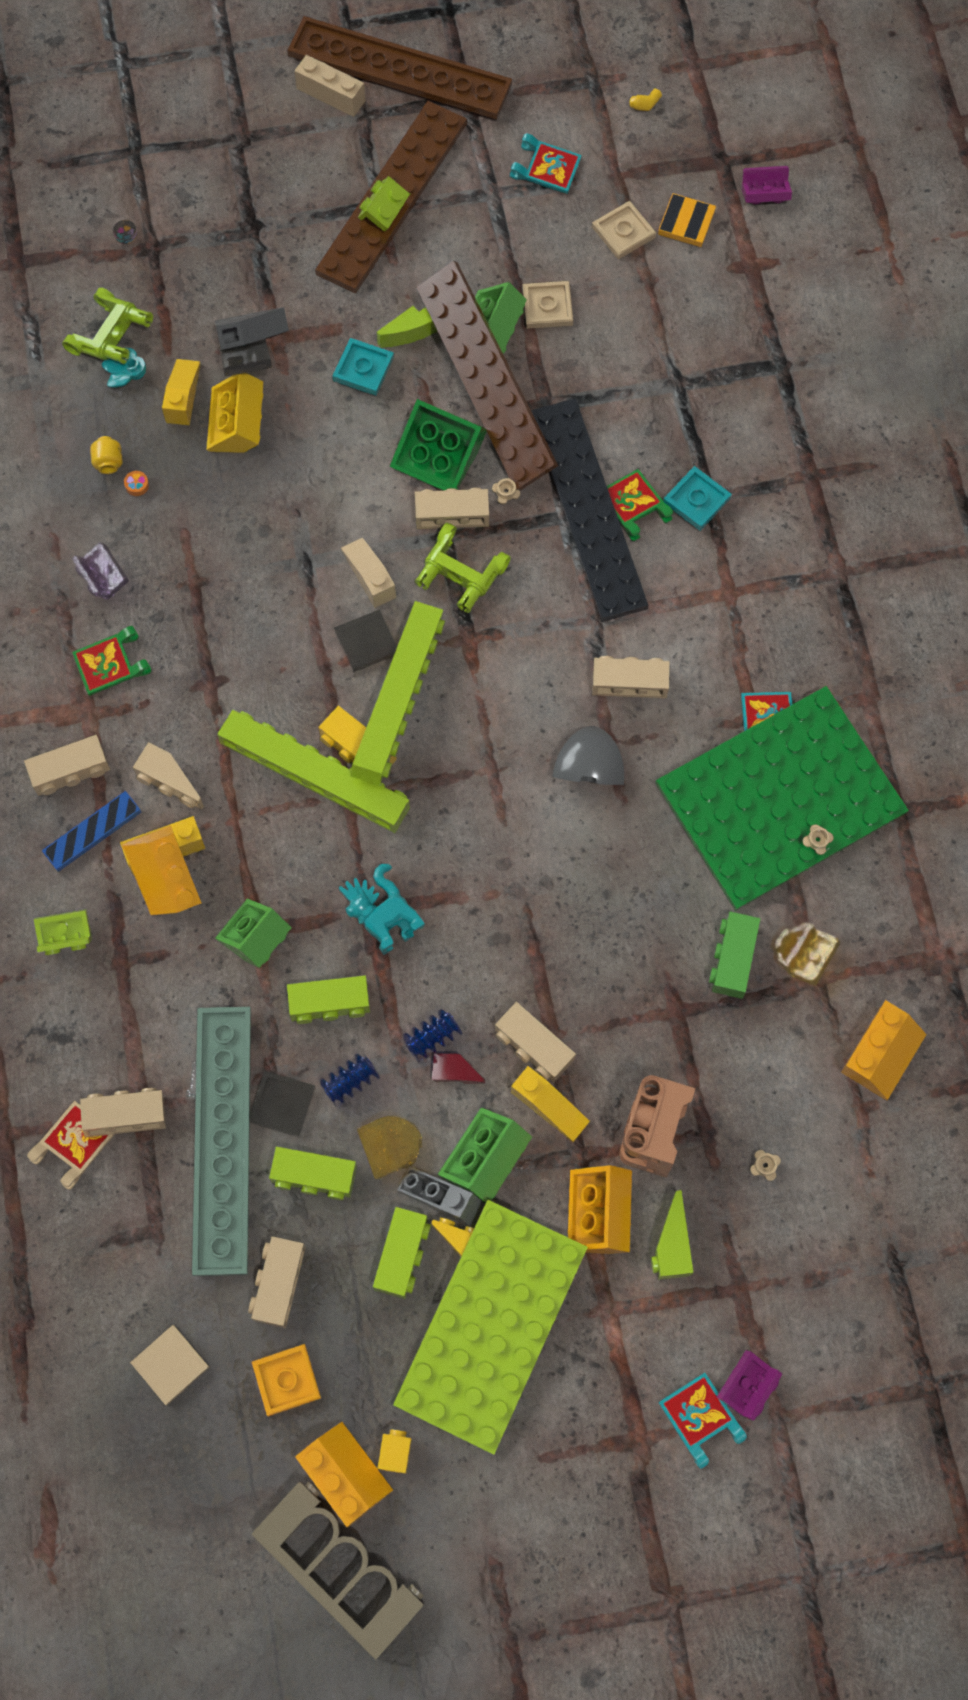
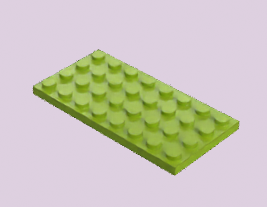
M487 1200L393 1405L494 1455L588 1247Z

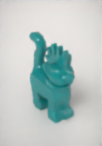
M380 864L375 868L373 874L376 884L388 893V899L377 908L373 904L378 899L379 893L373 894L374 886L367 890V880L363 881L362 888L357 878H354V887L348 881L345 882L348 890L339 886V891L350 902L346 908L347 915L357 918L359 924L364 925L365 929L381 943L379 949L383 955L393 950V940L389 930L397 926L402 931V940L406 942L413 938V931L422 929L425 926L418 913L400 895L396 885L384 877V874L392 869L390 864Z

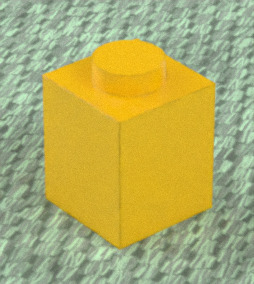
M390 1429V1434H383L377 1469L407 1474L412 1442L411 1438L406 1437L407 1432Z

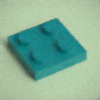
M350 338L332 375L333 381L377 396L394 359V352Z
M694 466L664 497L663 502L701 531L731 499L732 494Z

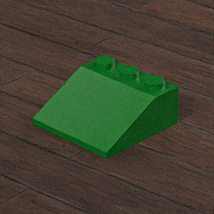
M417 399L389 467L445 491L450 488L458 490L480 450L487 429Z

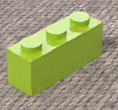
M366 975L287 984L290 1017L292 1021H296L298 1024L311 1023L312 1019L323 1018L324 1021L337 1020L338 1016L349 1015L350 1018H359L365 1016V1013H370Z
M276 1147L269 1179L271 1183H275L274 1187L278 1189L302 1188L301 1192L304 1194L317 1195V1192L328 1193V1198L343 1200L344 1197L351 1198L357 1164L356 1161Z
M395 1207L374 1280V1291L406 1299L407 1293L412 1294L416 1282V1277L412 1276L414 1267H420L424 1253L423 1250H419L422 1239H428L431 1224L427 1223V1215Z

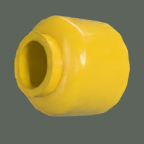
M102 436L91 444V463L100 473L112 474L122 466V448L118 441L109 436Z

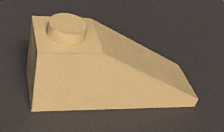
M363 538L341 548L374 608L396 598L394 582L382 562Z

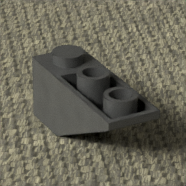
M284 307L215 320L221 350L246 345L289 331Z
M409 1166L397 1189L399 1192L446 1217L472 1228L475 1227L485 1206V1203L473 1193Z

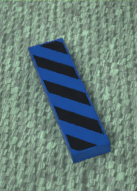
M124 791L47 846L42 852L57 872H59L142 812L129 794Z

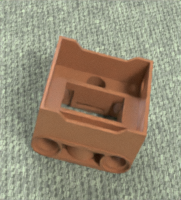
M653 1075L647 1076L642 1080L626 1123L625 1135L620 1148V1160L625 1165L667 1178L677 1154L673 1144L679 1120L685 1117L687 1106L692 1102L695 1088ZM646 1085H654V1086H656L657 1088H655V1087H650V1086H649V1087H646V1088H644V1087H645ZM625 1151H626L627 1154H629L630 1156H633V1157H636V1158H630V1157H628V1156L626 1155Z

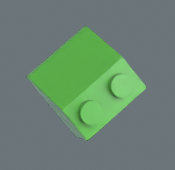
M246 899L215 939L247 963L260 968L262 964L269 960L271 953L277 945L285 940L287 933L292 927L272 908Z

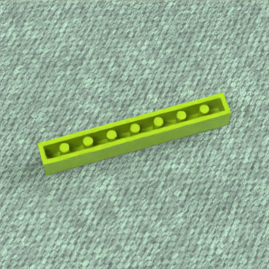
M417 601L414 602L353 761L351 777L379 786L383 777H389L392 763H389L391 756L396 757L400 746V742L397 741L399 735L404 736L408 724L405 718L407 714L412 715L416 701L412 699L414 694L419 695L423 685V680H420L421 675L428 672L431 660H428L429 654L434 655L438 640H435L436 635H441L445 626V620H442L443 609Z
M232 710L217 734L220 744L393 833H396L410 809L409 799L401 791L394 790L393 792L385 788L382 782L379 786L351 777L352 767L348 769L342 766L341 762L332 756L325 757L319 754L316 748L297 743L293 736L289 734L282 735L265 722L260 724L254 721V718L246 712L241 711L239 713Z

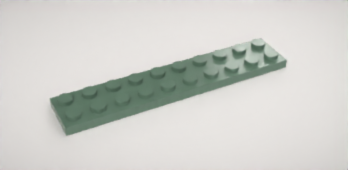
M251 1007L197 1008L192 1276L248 1275Z

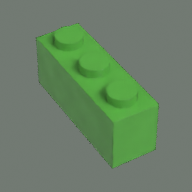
M729 912L727 919H722L719 934L723 935L722 944L717 943L714 958L718 959L717 968L712 967L709 983L713 984L712 992L743 999L746 993L760 918Z

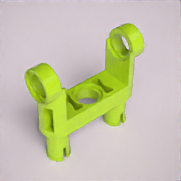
M98 288L93 296L95 302L105 308V311L111 313L93 340L73 333V335L69 334L66 336L62 346L75 356H80L81 353L101 360L112 359L125 364L127 361L122 358L128 360L130 352L128 349L116 345L132 322L144 327H150L149 323L152 324L153 314L137 309L131 302L115 298L107 289Z
M446 522L438 534L437 543L426 557L425 567L415 579V583L420 588L424 584L422 588L428 590L437 574L447 577L467 588L461 599L457 602V606L461 610L466 607L464 612L470 613L478 598L484 596L498 575L501 576L505 572L511 556L500 552L498 556L493 557L483 574L446 555L453 544L452 539L457 529L456 526Z

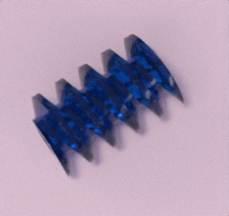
M442 1009L438 1010L439 1019L434 1015L429 1016L430 1025L425 1021L420 1022L421 1030L416 1027L411 1029L413 1037L408 1033L403 1034V1040L407 1049L418 1063V1055L425 1059L428 1058L427 1049L434 1053L437 1052L436 1043L445 1047V1037L454 1041V1031L463 1035L458 1023L449 1012L446 1013Z
M355 1054L356 1064L347 1060V1070L338 1066L339 1076L332 1072L328 1073L330 1082L323 1078L319 1080L323 1091L335 1107L336 1100L342 1104L346 1103L344 1094L351 1098L354 1097L353 1088L362 1092L361 1082H365L370 1086L372 1084L371 1075L380 1079L379 1073L366 1055L362 1057L359 1054Z

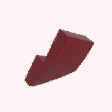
M434 1054L433 1081L485 1084L484 1077L462 1055Z

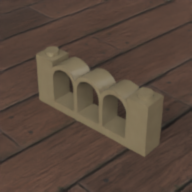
M299 1481L255 1529L252 1535L376 1660L425 1605L421 1601L424 1595L413 1584L409 1587L403 1584L399 1588L396 1577L386 1567L379 1565L369 1566V1553L363 1542L354 1537H340L341 1528L336 1516L327 1509L317 1508L322 1503L317 1498L321 1493L310 1482L304 1485ZM315 1514H322L332 1523L333 1537L325 1549L305 1569L283 1545L306 1519ZM346 1542L352 1543L361 1552L362 1566L354 1578L334 1598L311 1574L335 1547ZM373 1571L381 1572L387 1576L391 1583V1596L364 1628L340 1602L366 1574Z

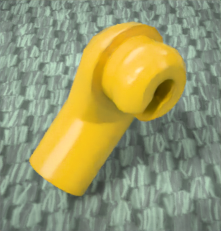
M655 88L648 96H632L629 100V105L631 108L639 111H650L662 97V93Z

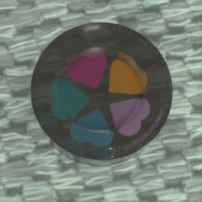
M121 220L113 227L114 237L121 244L132 243L137 237L136 226L132 221Z

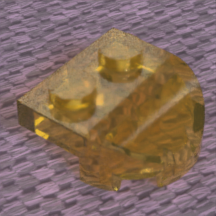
M801 923V926L792 929L786 928L778 937L775 949L781 966L789 975L816 986L841 943L838 938L816 930L813 924Z
M386 1116L357 1129L375 1179H381L398 1170L407 1169L416 1162L419 1148L422 1147V1138L414 1123L401 1117Z

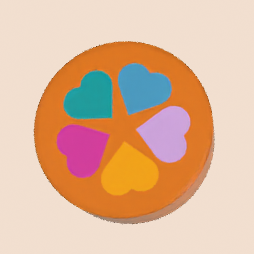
M132 471L125 476L124 486L130 495L141 496L148 491L149 481L143 472Z

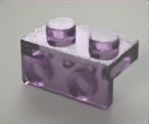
M99 542L83 558L77 555L72 558L76 564L75 569L77 573L85 578L89 584L87 586L88 590L96 597L99 596L109 600L129 582V579L104 543Z

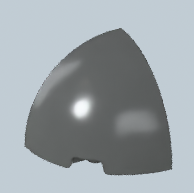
M588 726L577 731L564 744L557 757L553 777L575 782L587 781L604 785H624V765L620 751L612 737L597 726Z

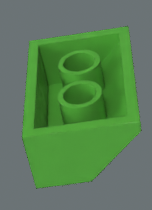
M510 282L478 290L475 296L503 354L527 301Z
M480 1108L438 1175L449 1183L473 1193L486 1204L487 1200L492 1201L496 1196L499 1188L512 1171L522 1152L526 1149L532 1136L514 1120Z

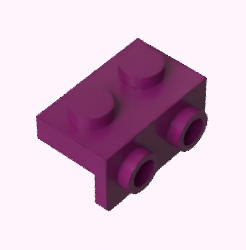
M788 166L744 168L742 192L745 202L760 204L761 202L772 201L781 203L791 200L792 190L788 181Z
M745 1350L717 1395V1398L740 1416L754 1421L762 1413L764 1404L770 1394L778 1387L782 1373L770 1367L751 1351Z

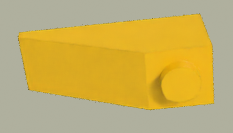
M176 360L166 385L162 405L166 423L190 425L201 365L200 361Z
M529 1066L526 1067L511 1086V1093L572 1142L576 1140L590 1122L555 1087Z

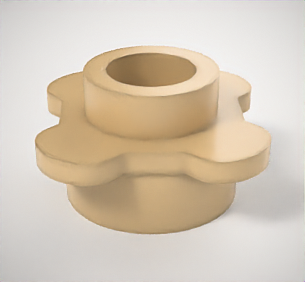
M510 478L502 479L492 487L493 492L498 496L500 504H506L508 500L520 497V491L516 490V484Z
M812 825L809 835L803 839V844L805 847L813 848L817 854L822 855L826 852L827 844L833 841V835L819 825Z
M763 1150L757 1151L755 1153V1163L750 1168L752 1175L764 1176L768 1181L774 1180L776 1178L775 1171L777 1166L781 1163L779 1156L765 1153ZM764 1163L768 1164L767 1168L763 1167Z

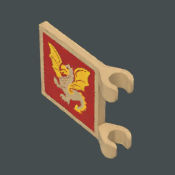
M74 1101L43 1139L29 1151L27 1156L32 1163L37 1165L49 1150L68 1164L71 1169L61 1178V1183L66 1189L71 1190L84 1171L115 1134L85 1137L82 1131L81 1105Z

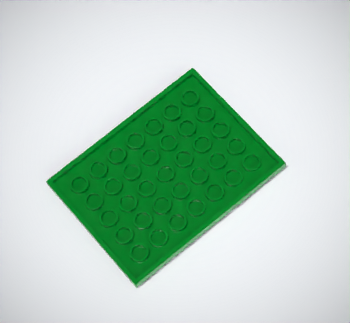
M827 686L662 776L655 782L735 911L907 814L909 811ZM812 825H819L833 835V841L827 844L826 852L822 855L817 854L813 848L805 847L803 844V839L809 835Z

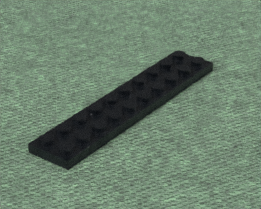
M576 398L531 410L558 464V467L550 471L601 622L647 610L649 605Z

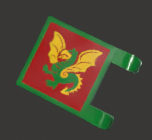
M639 469L607 486L619 523L632 542L640 538V528L634 522L657 510L664 523L673 520L671 516L673 510L663 502Z
M128 626L115 635L72 652L89 696L134 677L145 676L152 672L150 665L145 659L136 662L133 666L130 665L122 643L138 640V633L133 626Z

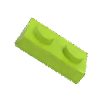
M389 176L382 182L378 180L370 190L373 194L370 198L367 197L360 206L362 211L358 216L360 220H363L365 217L369 218L384 232L390 227L410 195Z
M87 909L34 918L38 940L37 952L44 951L45 955L60 953L61 948L71 947V951L87 948L86 944L92 941Z

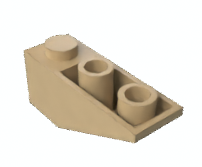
M148 742L133 766L137 780L147 786L153 784L159 787L158 790L168 797L174 795L180 798V801L190 808L196 806L202 810L204 806L200 796L172 755Z

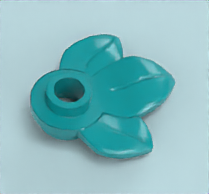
M126 348L129 350L130 356L128 360L122 358L127 361L125 364L112 359L102 362L103 369L111 374L107 382L108 387H122L131 379L137 380L145 375L146 363L141 357L137 356L134 349Z

